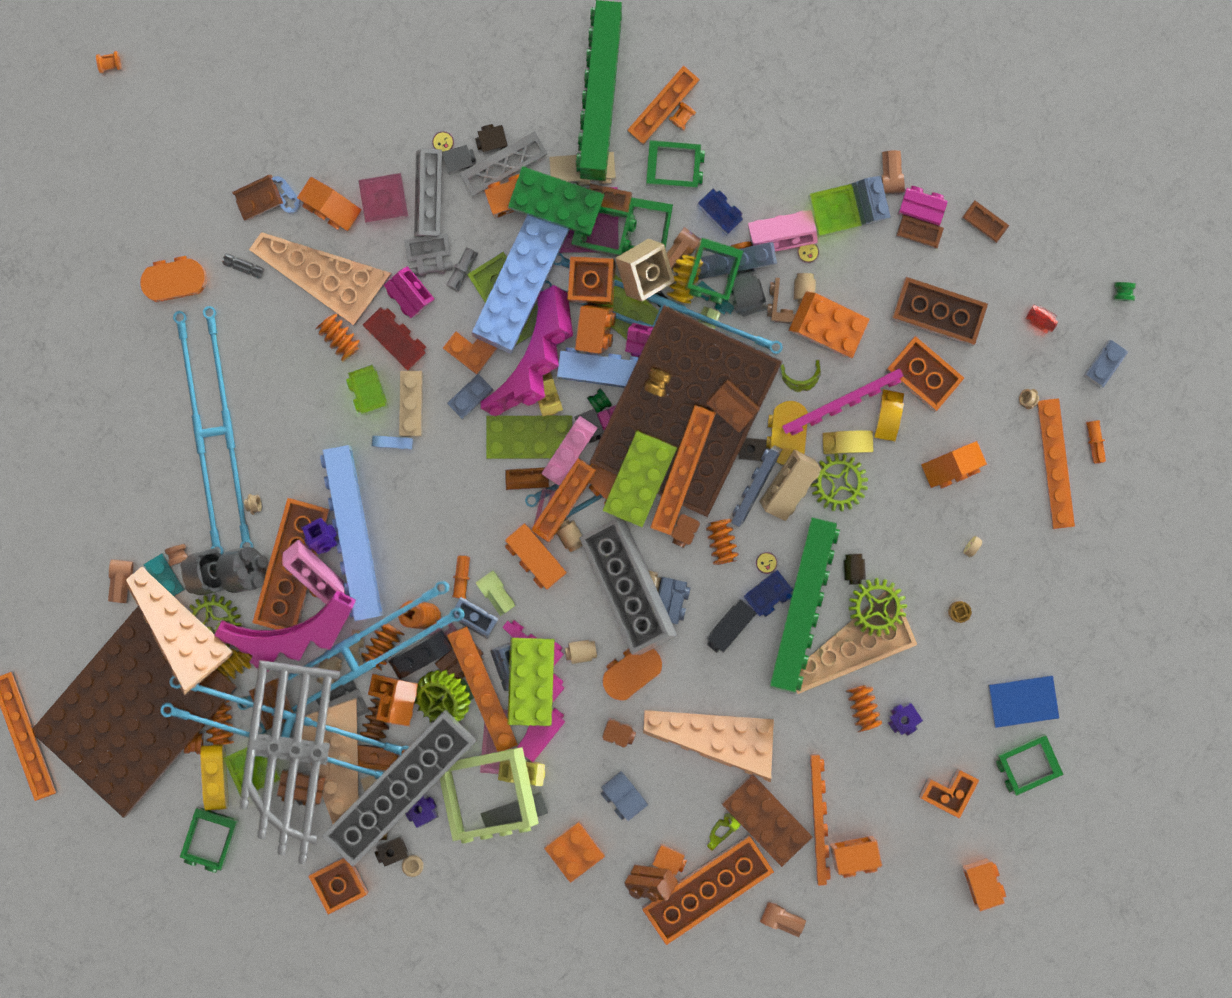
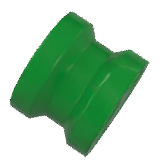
M1114 283L1116 294L1113 296V300L1135 301V296L1133 295V290L1136 288L1135 283Z
M601 388L597 390L595 395L587 397V400L597 414L606 407L610 408L613 405Z

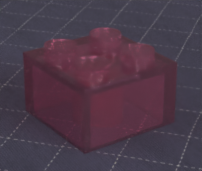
M401 173L358 180L364 218L367 225L409 218Z

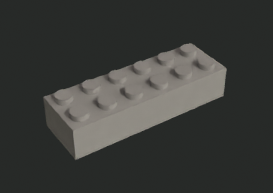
M615 518L579 537L631 654L642 655L677 637L678 635L626 521Z

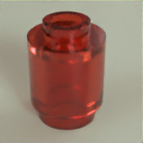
M1035 304L1025 318L1029 321V324L1044 333L1048 331L1053 332L1059 322L1056 320L1057 315L1041 305L1037 306Z

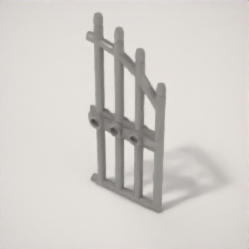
M259 660L240 809H247L250 796L260 812L258 838L265 839L268 822H270L280 831L278 854L285 855L288 836L301 840L298 857L299 864H306L309 843L316 845L317 836L310 834L320 764L327 765L330 743H324L323 741L332 679L339 680L340 671ZM267 670L280 672L271 735L258 734ZM289 673L302 675L293 738L280 737ZM310 676L323 678L315 741L302 740ZM255 756L268 757L262 799L252 784ZM277 759L290 760L282 821L270 812ZM299 761L312 763L302 832L290 827Z

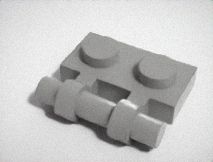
M447 233L440 234V236L405 240L408 262L417 261V267L410 268L415 276L425 277L426 274L437 272L438 274H444L445 271L453 270L452 261L443 263L442 258L443 256L451 255ZM436 258L437 264L424 266V259Z

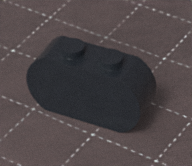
M441 629L401 651L388 660L398 679L401 680L439 659L453 648Z

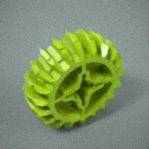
M834 454V461L828 455L826 456L827 464L820 460L818 463L822 468L819 476L816 479V483L810 485V487H817V491L812 492V495L820 494L821 496L816 501L820 503L824 499L826 501L823 505L824 508H827L829 503H831V511L836 510V505H839L841 512L844 511V504L847 505L849 510L852 509L850 502L853 501L858 505L860 502L856 497H865L860 490L868 489L867 486L862 485V482H867L868 478H861V475L865 474L866 470L858 471L857 468L862 464L858 462L854 466L852 464L855 460L854 457H851L849 462H847V454H843L842 460H839L838 454ZM832 465H844L839 475H833L826 471ZM850 469L856 477V488L847 481ZM844 474V481L842 482H845V486H839L834 491V484L836 483H833V479H839ZM822 477L831 483V490L828 496L822 488ZM840 490H845L852 494L846 500H834L835 495Z
M878 578L874 579V585L871 584L870 580H866L867 588L859 584L858 587L862 591L859 593L853 590L852 592L857 596V599H849L850 602L855 603V607L850 606L848 610H855L856 613L850 615V619L857 617L858 621L854 625L857 627L862 623L863 626L860 631L864 632L866 628H869L868 635L870 636L876 630V635L880 637L881 630L883 629L884 633L889 635L888 627L896 631L897 627L894 623L897 622L900 625L903 623L898 617L899 615L902 617L906 616V613L900 612L901 608H907V604L900 605V601L906 598L905 596H897L901 592L900 588L895 591L892 590L895 583L892 582L887 587V579H883L882 585H879ZM881 589L889 594L878 600L869 591ZM865 596L869 602V609L865 614L861 615L860 603ZM872 600L878 604L883 603V607H881L883 608L882 613L878 611L872 612V607H874L872 606ZM894 600L895 612L893 617L890 618L886 612V607L890 601ZM874 615H879L885 621V624L871 625L866 620Z
M212 594L211 601H209L208 596L204 595V603L200 599H196L195 602L198 607L192 604L189 606L196 618L199 612L205 608L206 618L202 622L204 625L210 622L209 619L212 617L213 620H223L238 627L242 626V623H236L235 619L241 618V614H233V612L238 610V607L235 606L230 609L229 606L232 604V601L228 600L224 604V596H221L219 601H216V594ZM211 605L222 608L228 616L217 617ZM220 623L215 625L217 628L214 630L213 627H206L215 635Z
M438 669L434 672H428L419 679L414 703L419 705L417 711L424 713L423 718L428 717L429 722L432 723L445 710L458 722L465 717L470 709L468 707L471 702L468 699L470 693L465 691L467 685H461V679H455V673L449 675L447 670L441 672Z

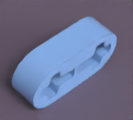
M273 177V182H283L281 188L284 193L280 194L283 204L280 205L281 208L289 214L297 212L301 206L297 195L282 177ZM285 196H288L290 200H296L294 203L295 208L285 207L287 205L284 199Z
M372 436L371 446L412 449L413 438Z

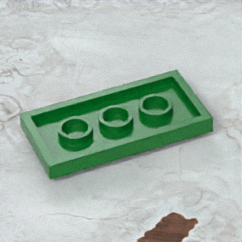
M522 166L508 208L591 236L605 194Z

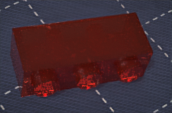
M380 307L363 326L407 371H411L427 355L424 351L427 347L418 338L414 341L409 336L411 331L403 323L399 326L394 321L396 316L388 308L383 310Z

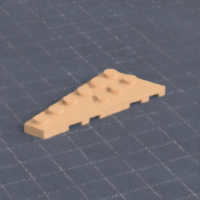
M262 232L249 249L352 325L357 323L392 274Z
M143 567L126 579V585L136 604L140 607L143 617L150 626L152 634L162 654L171 666L172 673L181 685L184 695L232 656V651Z
M885 591L876 599L880 600L889 593ZM894 600L890 601L886 607V612L890 618L893 617L895 612ZM873 601L872 606L874 607H872V612L878 611L882 613L883 608L881 607H883V603L878 604ZM869 605L861 611V615L865 614L869 609ZM874 615L866 620L871 625L885 624V621L879 615ZM899 615L898 619L902 620L903 623L902 625L897 622L894 623L897 627L896 631L888 627L890 634L886 635L883 629L881 630L880 637L876 635V630L873 631L872 636L868 635L869 628L861 632L860 629L863 624L861 623L856 627L854 623L858 621V618L852 619L809 656L806 670L801 669L800 676L804 678L801 690H796L797 694L916 646L917 642L906 616L902 617Z
M357 698L328 707L326 725L357 734ZM319 711L305 715V717L317 722ZM304 725L302 740L315 741L317 727ZM325 730L323 742L330 743L328 757L358 766L357 740ZM327 762V765L320 764L319 776L326 778L322 796L332 824H334L358 799V771Z
M645 710L643 734L667 743L677 744L682 749L687 751L690 749L700 753L703 757L729 767H737L744 770L745 773L763 777V780L771 782L774 719Z

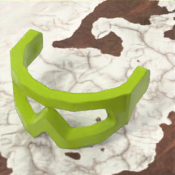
M816 360L815 366L817 370L815 374L805 381L791 379L785 373L784 364H781L782 381L795 392L811 390L821 376L820 361Z
M726 813L723 817L724 820L719 819L712 828L709 836L710 842L707 845L711 851L741 826L730 813ZM720 826L729 827L730 829L722 837L715 835Z

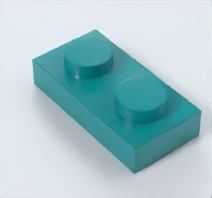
M703 281L698 284L699 287L715 291ZM704 295L701 296V298H703L705 301H708L710 299V297ZM728 301L722 302V304L715 303L716 305L714 306L723 315L726 312L730 315L734 310V306Z
M163 553L143 564L148 573L173 596L185 590Z

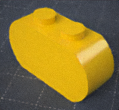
M796 401L782 402L773 410V415H768L767 427L771 428V436L766 437V449L770 450L775 445L783 449L776 461L780 465L786 463L794 449L805 454L807 424L802 426L803 431L793 436L790 432L786 434L782 427L808 414L806 408Z
M224 744L201 746L200 759L205 811L228 809L229 795Z

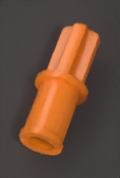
M1100 420L1086 422L1090 440L1088 444L1091 446L1093 463H1104L1106 461L1103 445L1105 439H1102Z
M460 555L457 557L456 573L453 576L455 578L453 598L462 597L466 599L467 581L470 580L468 577L470 557Z

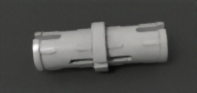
M468 247L465 248L458 264H455V270L446 286L459 291L466 275L471 272L470 268L478 255L477 252Z

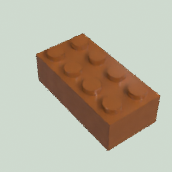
M905 277L891 320L974 346L988 303Z
M754 774L749 775L721 802L729 813L781 867L813 838Z

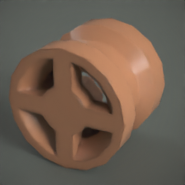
M185 544L164 550L165 554L169 557V566L180 564L188 557L185 554Z

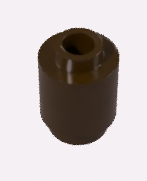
M845 555V560H843L844 580L849 581V585L862 584V580H866L865 559H863V555Z

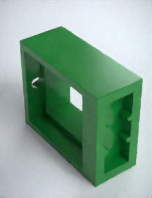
M650 140L646 186L697 190L698 184L702 185L703 172L699 171L700 163H704L705 150H701V144ZM658 148L695 151L693 182L655 179Z
M632 197L628 210L629 213L633 214L634 209L666 214L661 243L666 248L673 204Z
M601 206L599 214L626 219L619 250L586 243L587 235L574 231L571 243L578 248L620 256L631 249L632 241H630L631 232H634L636 229L637 220L632 213Z
M701 238L685 290H688L689 295L701 298L702 295L710 297L709 301L722 304V302L729 301L743 250ZM703 250L733 259L723 294L693 285Z
M1045 734L997 754L998 760L995 761L1000 773H1005L1007 780L1004 783L1008 792H1013L1016 796L1064 775ZM1039 744L1051 773L1018 787L1006 759Z
M199 806L196 807L180 858L184 859V863L196 866L197 863L204 865V869L210 872L217 873V870L221 871L224 868L239 820L211 810L205 811L204 808ZM200 819L230 828L219 862L189 852Z

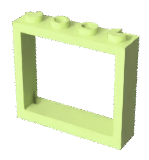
M522 747L459 759L440 778L453 841L461 840V843H468L474 841V837L479 836L481 840L493 838L495 833H499L500 836L513 834L512 830L519 829V833L531 831V826L539 824ZM510 760L523 821L464 831L452 771Z

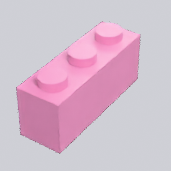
M811 210L799 211L784 216L779 215L775 218L748 223L752 246L774 242L776 252L818 243L817 230Z
M579 416L541 474L560 486L598 427Z
M300 540L283 552V566L325 604L330 601L336 590L344 593V581Z

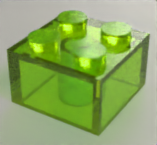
M852 184L809 194L808 198L818 238L858 229L862 226Z
M374 365L348 373L349 378L346 379L349 390L355 393L356 399H353V403L358 413L361 412L362 415L366 416L389 408Z
M247 747L224 757L240 797ZM255 756L252 784L256 790L264 788L268 757ZM277 764L275 768L274 783L280 781L281 773L278 769Z

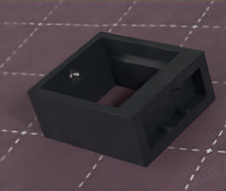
M738 599L706 637L709 640L707 645L716 653L719 650L724 653L757 613L744 601Z

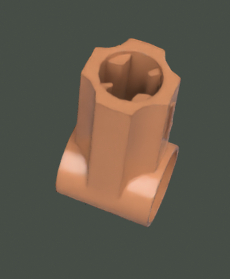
M891 150L882 152L883 175L881 180L885 194L905 192L904 174H902L901 151Z
M686 227L682 229L674 240V245L667 252L672 271L674 267L681 266L676 263V259H683L682 255H691L697 248L700 240L698 236Z
M111 559L109 565V602L127 603L129 589L126 585V579L133 574L132 561Z
M768 902L760 922L776 930L781 929L799 937L804 929L806 920L787 912L786 909L774 903Z

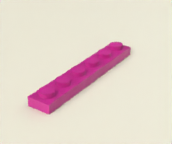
M897 369L782 427L786 434L790 432L793 436L803 431L802 426L808 423L813 426L823 421L821 417L828 413L830 416H834L842 412L841 407L846 404L852 407L862 402L860 397L867 394L869 397L880 393V388L887 384L890 388L901 383L899 378L903 377L900 369Z

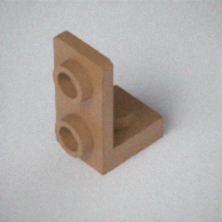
M775 278L774 282H770L769 295H773L772 304H768L767 316L771 317L770 322L792 324L796 315L793 314L794 310L781 309L780 312H777L780 278Z

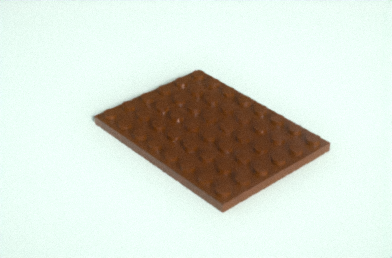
M664 305L592 455L590 463L618 475L636 431L677 447L676 452L657 493L662 496L694 406L696 405L715 412L706 402L728 379L760 408L783 361ZM651 368L671 375L670 382L665 386L666 392L664 397L644 390L646 382L650 379L649 373ZM715 412L682 506L708 517L758 412L740 432L735 430Z
M137 606L32 728L34 735L123 818L127 817L206 725L175 716L165 717L161 714L162 705L164 703H171L175 708L210 720L227 701V699L198 690H190L184 695L181 687L173 688L170 685V679L174 675L172 673L173 670L162 654L139 606ZM217 668L198 683L200 686L232 695L238 688ZM174 678L173 683L178 685V680ZM168 706L163 708L164 712L170 713L172 711L171 708Z

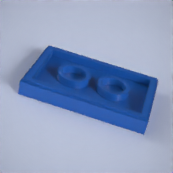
M1053 676L988 685L995 728L1059 719Z

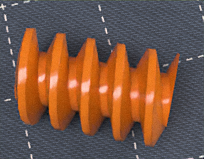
M333 314L321 322L315 330L321 328L318 334L320 336L326 335L324 338L326 343L332 341L330 348H337L335 354L337 356L343 354L341 361L344 362L360 349L357 348L360 341L352 342L354 334L346 335L349 328L341 329L340 326L343 321L335 322L337 314Z
M730 518L710 522L711 525L706 528V531L713 532V534L708 536V539L715 541L709 545L710 548L716 549V551L711 553V556L718 557L713 562V565L737 561L733 558L737 557L739 553L732 552L737 547V544L730 543V541L735 539V536L728 535L734 529L733 527L726 526L732 521Z
M407 601V602H405V603L400 607V609L403 608V607H405L406 605L410 604V603L413 602V601ZM422 602L398 616V619L404 627L426 630L441 619V612L436 605Z
M387 623L381 626L382 631L375 630L374 633L378 638H370L373 646L366 645L365 648L369 653L362 652L361 656L366 662L371 659L374 660L388 652V649L395 648L393 642L400 643L401 640L397 634H405ZM386 660L376 664V668L382 671L379 664L386 665Z
M863 685L845 690L846 693H853L848 698V701H855V704L850 709L857 710L852 717L860 719L855 723V726H861L862 729L857 732L874 729L882 724L881 720H875L880 713L873 711L878 705L870 703L875 699V695H868L873 691V687Z
M224 703L210 720L233 727L232 723L227 722V720L232 718V715L226 714L232 707ZM216 727L206 730V733L212 734V737L206 739V741L213 743V745L234 743V741L228 739L234 735L232 732Z

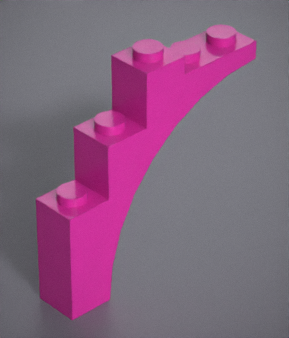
M556 285L540 292L538 296L536 325L528 348L520 363L505 383L480 402L482 410L496 417L521 402L530 406L545 398L543 375L559 367L557 344L573 336L567 292Z
M336 590L330 601L317 614L300 624L269 631L242 628L222 620L214 636L218 637L223 643L234 645L243 653L253 655L249 663L253 664L257 669L259 667V660L274 662L279 652L284 653L289 659L300 661L310 640L320 648L331 649L356 600Z
M508 620L502 627L513 638H537L533 634L527 636L522 632L524 627L515 620L512 623ZM555 641L554 666L564 655L561 652L563 647ZM553 674L552 703L565 688L562 685L564 681L555 674ZM554 707L552 710V726L529 725L525 736L517 748L522 747L524 756L534 762L565 723L563 719L565 715Z

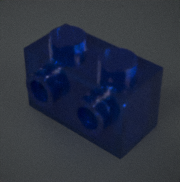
M713 188L698 202L697 206L728 236L743 221L741 217L743 214L735 205L731 207L726 202L728 198L720 190L716 191Z
M775 570L743 597L759 617L761 615L767 617L775 610L773 607L779 601L783 604L792 597L790 593L793 589L781 573Z

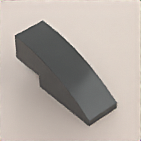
M542 793L533 794L537 817L547 814L548 810ZM518 800L480 813L485 828L523 821Z

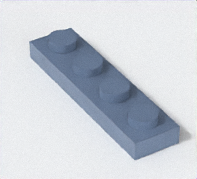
M774 242L741 248L740 250H743V255L737 272L777 264ZM717 254L701 257L700 260L703 261V266L699 267L701 273L697 276L699 280L729 274L733 259Z
M775 445L770 450H765L761 458L764 461L762 466L755 469L751 477L754 480L752 485L745 488L741 496L744 498L742 504H737L732 513V516H734L732 524L740 527L745 522L783 449Z

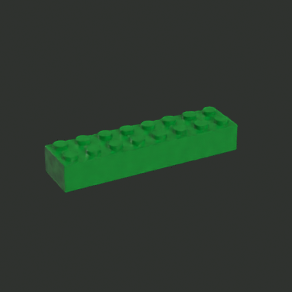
M596 0V6L591 7L590 14L591 26L593 28L589 27L588 47H591V49L587 48L586 68L589 69H585L584 88L587 90H583L582 109H585V111H581L580 130H583V132H579L578 151H581V153H577L576 172H580V179L606 181L622 22V2Z
M811 518L770 689L794 695L796 690H801L804 677L800 676L801 669L806 670L809 656L805 655L806 648L811 649L814 635L810 634L812 627L816 628L819 614L815 613L816 607H821L824 592L820 591L822 585H827L830 572L826 571L827 564L832 565L835 551L831 550L832 543L837 544L840 532L839 529H836L837 523Z

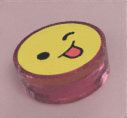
M441 131L435 134L432 144L434 149H440L443 152L453 149L454 139L450 133Z
M816 244L800 246L797 250L798 258L804 263L814 262L819 255L818 246Z
M761 553L756 559V567L761 573H772L777 567V559L772 553Z

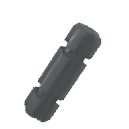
M228 253L224 255L222 260L224 265L233 266L234 269L246 274H252L256 278L262 277L263 267L254 266L253 263L238 257L234 258L235 256Z
M354 680L330 691L329 700L332 701L345 695L347 691L356 690ZM321 697L316 699L319 706Z

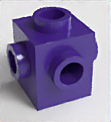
M322 518L302 527L307 547L310 550L313 549L318 555L326 553L332 547L338 545L335 540L337 533L331 524L328 525Z
M910 702L904 706L901 704L890 710L892 714L888 716L891 720L888 722L890 728L894 733L899 732L900 735L906 734L908 736L917 730L916 726L923 722ZM906 716L907 721L901 723V718Z
M424 794L405 813L407 819L410 822L413 821L416 828L422 827L439 817L435 810L437 805L431 796L428 797L427 794Z

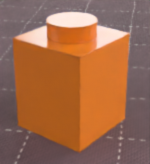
M660 844L652 865L658 868L670 869L674 875H677L678 871H683L687 860L684 859V853Z

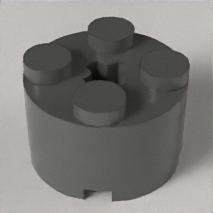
M755 268L736 274L731 291L732 295L734 294L736 298L733 301L734 309L738 315L742 314L743 317L768 309V306L763 304L766 302L760 279H757L756 275L754 276V274H757Z
M252 547L230 550L222 554L217 561V577L221 578L223 583L220 584L230 593L254 590L263 586L268 561L264 555H261L259 551Z
M209 549L193 553L181 562L182 579L188 593L203 596L224 590L220 584L223 582L220 577H217L216 573L217 561L222 555L219 553V550Z

